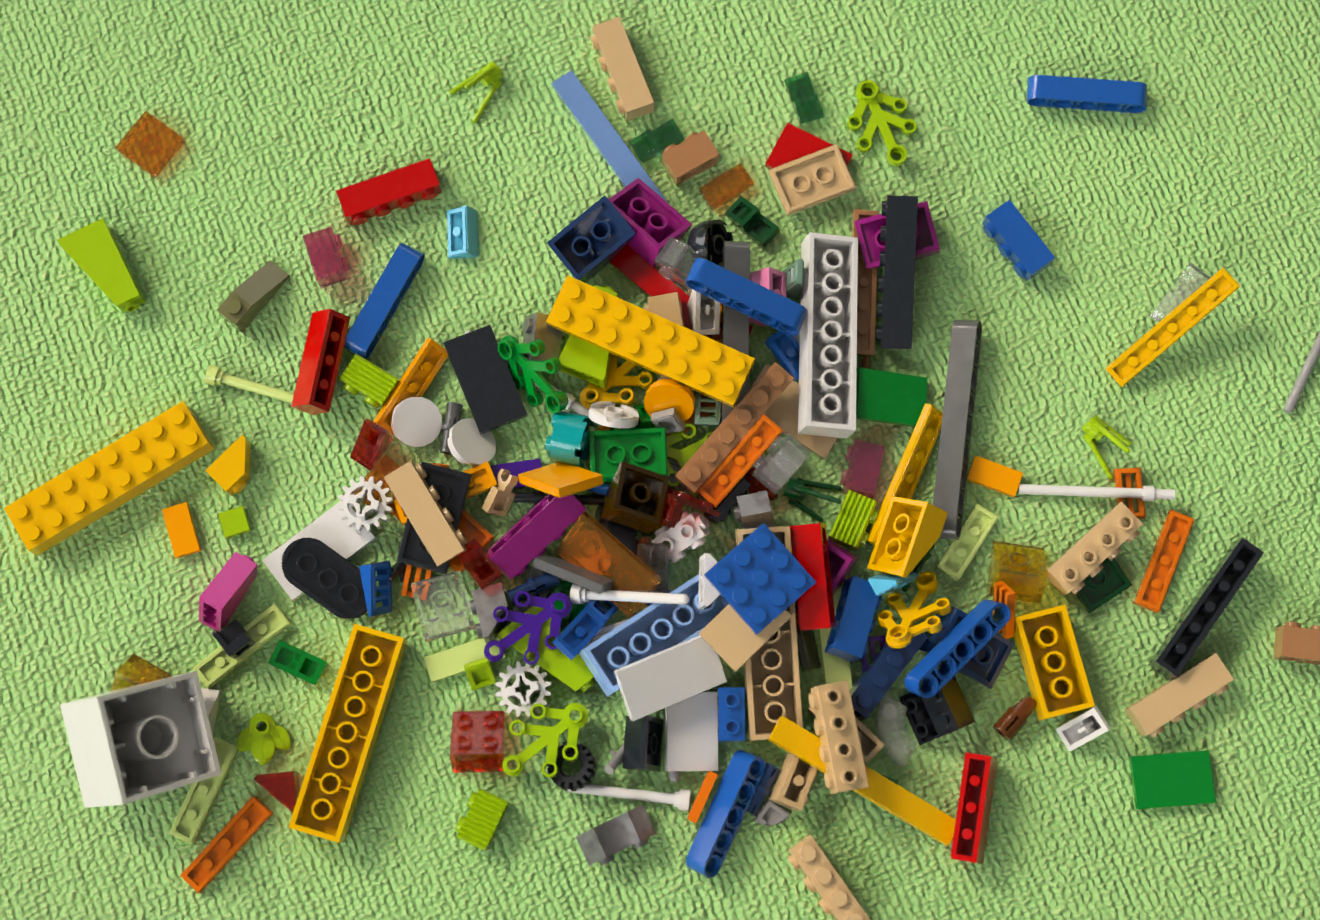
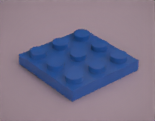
M764 523L704 574L705 578L755 635L761 632L816 583Z

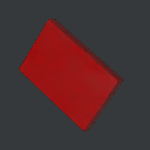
M787 122L765 163V167L773 169L833 146V144ZM839 148L846 166H848L853 154Z

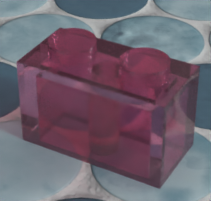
M328 227L303 235L313 272L320 288L349 280L347 271H350L351 268L347 256L342 257L340 249L344 248L339 233L335 234L332 227Z
M855 439L853 446L848 445L845 460L849 461L848 469L842 470L839 485H844L842 493L847 494L849 490L873 499L885 446Z

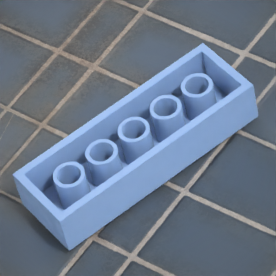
M699 574L670 592L672 594H686L689 597L687 604L653 603L579 652L607 697L620 689L615 670L699 636L698 633L728 605L726 600L719 595L709 606L704 609H698Z

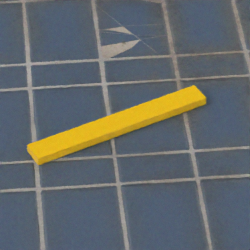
M781 716L768 740L824 774L827 773L825 762L821 761L819 754L820 738L786 717ZM865 765L869 787L853 790L854 792L943 845H950L954 835L956 819Z

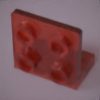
M668 488L661 524L675 528V525L682 518L683 505L719 517L721 512L713 510L714 504Z
M504 711L453 712L450 743L452 773L504 772L502 767L505 759L503 749Z

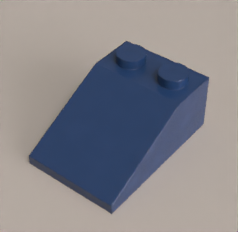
M604 195L550 239L547 244L574 278L586 283L599 273L636 233Z
M952 606L951 612L947 615H938L936 613L935 616H938L941 620L942 629L937 633H929L927 631L926 636L928 638L919 650L928 654L968 614ZM997 633L958 672L992 689L1015 643Z

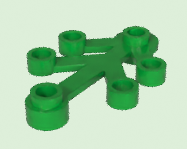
M511 335L503 337L498 343V352L503 359L509 361L512 379L517 390L526 387L528 404L531 407H537L544 402L542 393L536 390V383L546 394L545 404L550 412L557 413L564 410L569 402L567 395L564 392L555 391L538 372L543 371L549 374L559 372L561 370L560 360L556 357L546 361L528 360L522 354L531 353L533 356L543 354L545 352V344L540 339L530 343H519ZM519 365L522 367L523 373H520Z

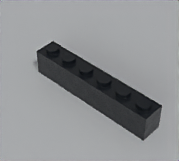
M887 195V201H882L881 216H886V226H881L880 241H885V252H880L879 267H884V277H879L878 292H883V302H878L877 317H882V327H877L876 342H881V348L912 349L918 196Z
M1243 537L1234 541L1148 665L1169 680L1177 678L1264 552Z

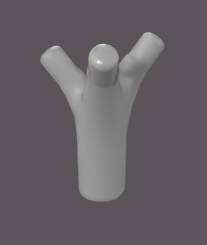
M624 743L617 752L610 750L612 758L604 767L606 773L613 774L618 766L623 763Z

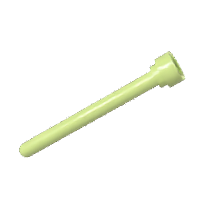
M209 365L205 375V384L208 385L226 384L292 403L294 393L225 374L221 367Z

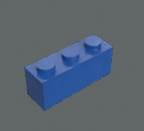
M1010 199L985 217L982 223L985 234L996 241L1000 253L1005 258L1008 257L1014 264V271L1018 276L1024 277L1026 281H1029L1050 266L1055 259L1054 255Z
M855 575L844 581L835 613L836 627H832L824 652L852 663L866 655L869 647L867 638L875 626L874 613L882 600L881 595L875 594L869 581Z

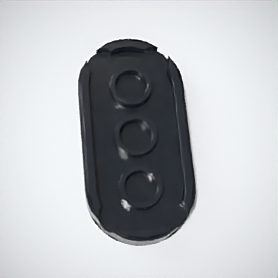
M301 538L287 546L282 555L281 564L285 578L292 585L339 618L354 619L367 613L360 569L315 538Z

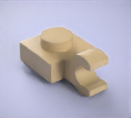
M501 469L497 476L498 487H491L482 509L487 513L505 517L516 495L512 492V489L516 486L519 477L511 475L509 470Z

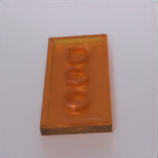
M587 512L581 513L555 550L565 561L614 580L610 590L652 592L662 579ZM611 601L629 618L635 616L643 605V602Z

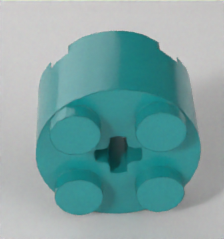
M567 411L553 414L552 427L554 428L552 436H548L545 443V450L550 451L549 456L551 460L581 467L584 465L581 460L586 461L590 452L589 426L594 427V422L588 416Z

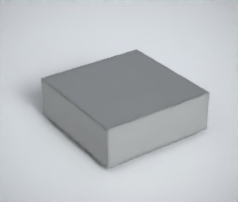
M675 408L651 413V421L656 428H666V435L685 430V422Z

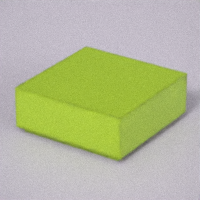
M243 506L218 514L226 539L251 531Z
M486 658L464 665L472 691L497 682L492 665Z

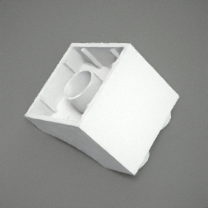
M197 671L60 704L85 808L124 805L222 775Z

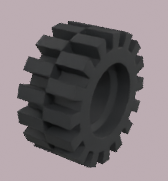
M567 741L562 742V746L559 747L558 745L556 761L558 772L551 779L558 787L565 791L569 789L574 792L578 788L583 789L585 784L589 785L592 782L590 780L591 777L595 776V759L584 744L577 743L581 769L573 776L564 774L562 763L565 758L562 755V750L567 745ZM573 748L567 749L566 756L573 757L575 750ZM548 765V774L554 772L553 765Z

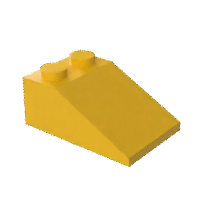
M892 496L867 568L906 578L939 539L948 512L928 502Z

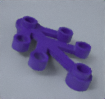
M525 591L518 592L514 598L515 604L522 608L527 605L543 608L544 610L537 615L509 611L504 606L496 607L493 612V618L497 622L510 621L522 623L523 625L500 641L492 640L488 642L484 648L485 658L491 662L500 661L507 648L530 633L528 647L523 655V660L528 665L536 664L539 660L537 650L541 627L550 618V632L545 638L544 643L549 650L557 649L556 646L552 647L548 644V639L559 636L561 619L570 613L572 607L571 600L563 593H554L549 598L530 596ZM519 595L527 597L525 604L518 602L517 598ZM561 601L564 605L563 609L556 610L554 603ZM504 610L506 617L499 619L496 616V612ZM492 646H497L500 652L494 656L490 654L489 649ZM527 653H535L536 660L533 662L526 659Z

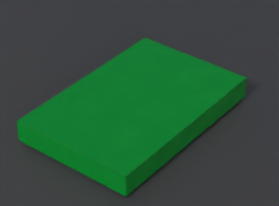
M857 368L856 419L915 427L924 405L927 404V378Z
M666 428L589 431L590 471L601 474L603 482H612L622 461L668 477Z
M1209 750L1129 757L1135 810L1216 803Z

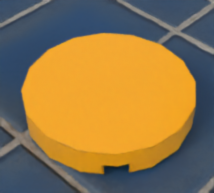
M662 379L650 385L644 397V407L650 417L651 413L675 408L685 422L691 417L695 406L694 394L686 385L678 384V381L673 379Z

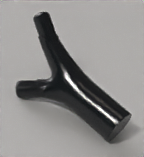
M396 562L391 567L392 574L389 577V581H393L399 575L400 582L403 583L407 564Z

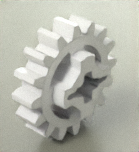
M360 476L359 483L351 479L350 488L342 487L346 492L345 495H338V499L343 502V504L337 506L339 511H344L340 515L341 519L346 520L349 518L347 525L351 528L356 524V530L361 532L363 526H365L368 532H371L372 525L380 529L381 520L389 521L386 513H393V509L388 506L394 500L392 497H387L391 493L390 489L385 488L382 490L384 487L383 481L380 480L375 484V478L372 476L368 482L363 476ZM362 489L360 493L353 495L356 491ZM375 490L380 493L382 502L375 500ZM368 499L371 505H367L363 509V507L360 504L361 502L365 503ZM349 506L356 508V518L352 516ZM378 513L374 518L369 519L371 515Z
M517 661L515 669L509 665L506 666L508 670L507 675L500 672L499 675L503 681L496 682L495 685L501 688V691L495 693L496 697H503L499 705L501 707L508 705V714L516 710V717L520 718L522 712H525L527 717L530 718V709L534 704L548 705L544 698L552 695L551 692L546 691V688L552 686V684L548 681L544 682L548 674L546 672L539 674L541 668L539 665L532 669L531 665L526 664L525 667H522L521 663ZM525 672L533 674L539 681L531 682L527 679ZM515 675V682L512 686L507 687L509 680ZM521 678L525 685L530 687V690L526 691V701L523 695L517 692V689L521 688ZM541 691L537 701L532 704L531 699L534 694ZM508 698H518L521 701L522 707L514 705ZM537 707L535 709V712H537L538 714L541 713L540 708Z

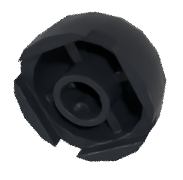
M717 219L700 222L691 230L687 241V250L693 262L697 258H702L723 267L724 241H733L732 233L727 232L724 227L727 225L724 221Z

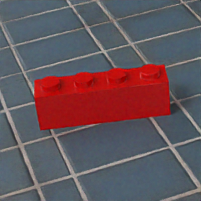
M428 158L336 190L348 224L360 225L365 223L368 218L386 216L391 213V210L409 208L414 205V202L423 199H434L438 194L442 193L431 160Z
M332 309L312 313L291 407L310 415L328 413L330 411L350 317Z
M826 523L790 526L792 555L816 581L810 589L797 599L798 609L795 610L796 625H799L800 631L836 627Z
M965 752L950 859L983 864L998 761L995 757Z

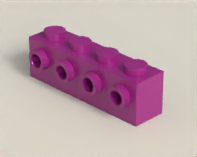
M547 494L487 550L490 559L510 579L515 575H521L527 569V564L535 557L543 555L547 549L546 547L553 540L557 541L564 535L565 529L571 523L574 524L583 517L586 507L575 494L562 498Z

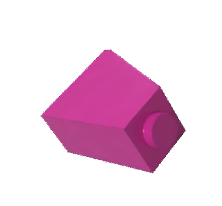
M237 552L232 555L199 597V622L219 632L226 627L257 577V564L252 558L247 555L242 556Z

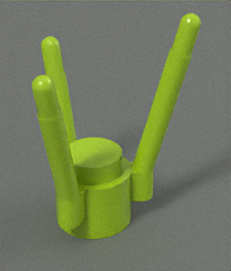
M490 61L477 73L451 89L449 93L453 95L464 87L469 89L479 81L486 87L492 86L472 119V122L476 123L496 90L502 85L500 79L504 74L498 65Z
M1095 415L1082 427V430L1086 433L1082 438L1089 444L1108 479L1112 480L1113 475L1093 439L1098 442L1106 436L1126 453H1130V449L1127 446H1131L1132 442Z

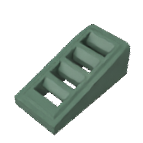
M797 259L783 271L786 273V297L798 298L800 296L804 280L803 259Z
M696 392L694 425L718 427L720 425L721 402L710 397H701V393ZM701 402L716 403V407L700 406ZM700 412L715 413V417H700Z

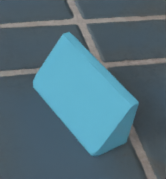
M463 206L447 210L448 258H474L479 256L478 213L476 209Z
M910 572L904 578L882 573L868 578V581L875 594L879 596L917 579L918 574Z

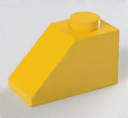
M241 435L205 470L231 496L234 493H240L247 486V481L250 479L251 443Z

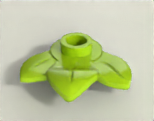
M257 713L250 719L248 728L240 732L237 739V748L239 752L251 750L254 759L261 765H266L271 760L275 749H290V738L286 729L276 725L271 715ZM260 721L267 724V728L263 731L257 729V723Z

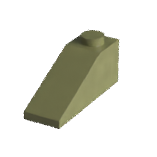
M270 260L234 289L217 311L226 321L240 332H243L287 281L290 275Z

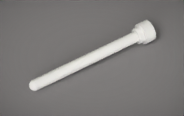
M573 584L570 589V600L573 604H585L590 600L685 605L689 602V597L686 594L608 590L598 594L576 584Z
M585 784V788H578L574 792L569 789L567 791L570 793L673 804V807H678V810L689 811L691 790L680 789V792L675 791L673 794Z

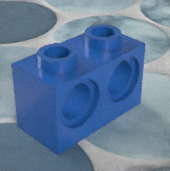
M718 687V742H744L745 687Z

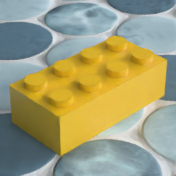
M1066 605L1015 617L1014 638L1031 697L1037 703L1035 711L1038 721L1094 707L1095 704Z

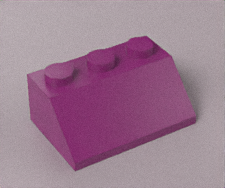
M640 178L634 180L609 199L636 233L627 245L652 267L670 255L692 226L685 217Z

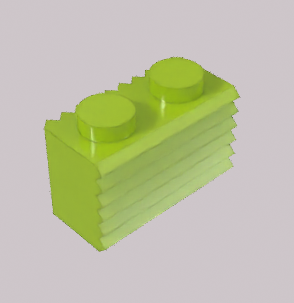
M358 354L354 355V358L340 377L341 382L344 384V390L354 396L357 393L366 397L364 401L376 409L378 406H384L399 382V379Z
M849 490L828 538L853 551H856L859 546L864 547L869 533L865 532L868 523L874 524L879 510L875 509L877 501Z
M479 789L478 793L473 791L467 803V806L470 807L466 817L461 816L455 830L459 832L457 838L487 851L510 802L483 789Z

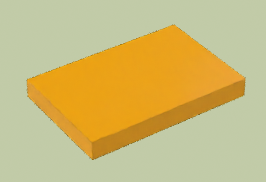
M562 462L518 474L519 483L559 498L604 484L601 474Z

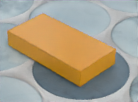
M975 455L966 480L1014 498L1023 473Z
M184 502L162 509L175 558L178 559L200 552L201 547L189 504Z

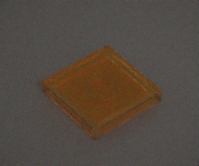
M145 111L117 144L115 149L153 178H156L184 144L185 139Z

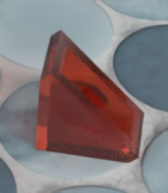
M367 418L362 425L350 458L371 471L393 438L388 431Z
M476 539L466 544L467 550L456 556L475 585L481 590L503 576L500 569L490 559Z
M289 771L260 774L253 778V780L293 813L300 792L299 772Z

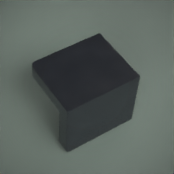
M238 620L232 621L220 632L214 630L211 633L228 656L233 659L238 658L255 644V641Z

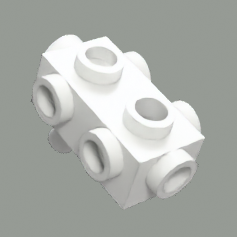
M686 511L674 519L677 524L671 528L666 525L654 533L656 538L651 542L654 545L659 560L663 559L664 562L672 560L673 563H676L686 556L684 551L690 547L695 550L706 543L705 537L711 534L708 529L710 526L709 520L703 515H699L698 512L689 515ZM665 541L670 542L671 548L668 547Z

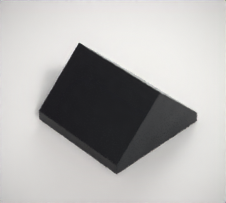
M647 715L632 721L629 716H626L622 769L660 772L664 719Z

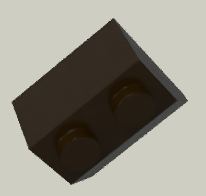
M622 461L606 493L601 518L649 533L661 524L669 477Z

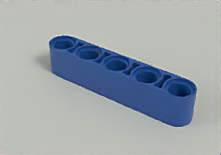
M1033 75L1028 78L1027 104L1039 107L1141 113L1147 110V84L1134 81Z
M404 243L397 247L348 332L344 344L345 349L365 359L371 355L422 266L425 254Z
M702 258L695 259L685 282L689 288L792 336L799 334L808 312L801 304Z
M989 599L981 601L907 674L905 678L906 689L910 693L924 698L934 696L1007 624L1011 615L1009 607L1006 604Z
M738 750L734 753L687 854L686 864L689 869L708 878L718 874L754 796L757 784L759 785L765 771V761L763 758L744 750Z

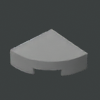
M768 799L753 821L761 825H776L786 820L790 814Z

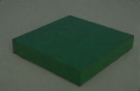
M1106 558L1101 563L1104 568L1093 578L1088 575L1082 581L1085 586L1076 593V596L1088 613L1132 586V583L1115 558L1111 561Z

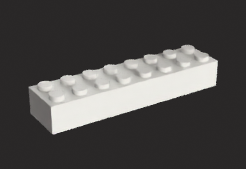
M809 232L801 243V259L804 261V280L800 293V304L808 312L800 329L798 434L848 438L856 431L858 238Z

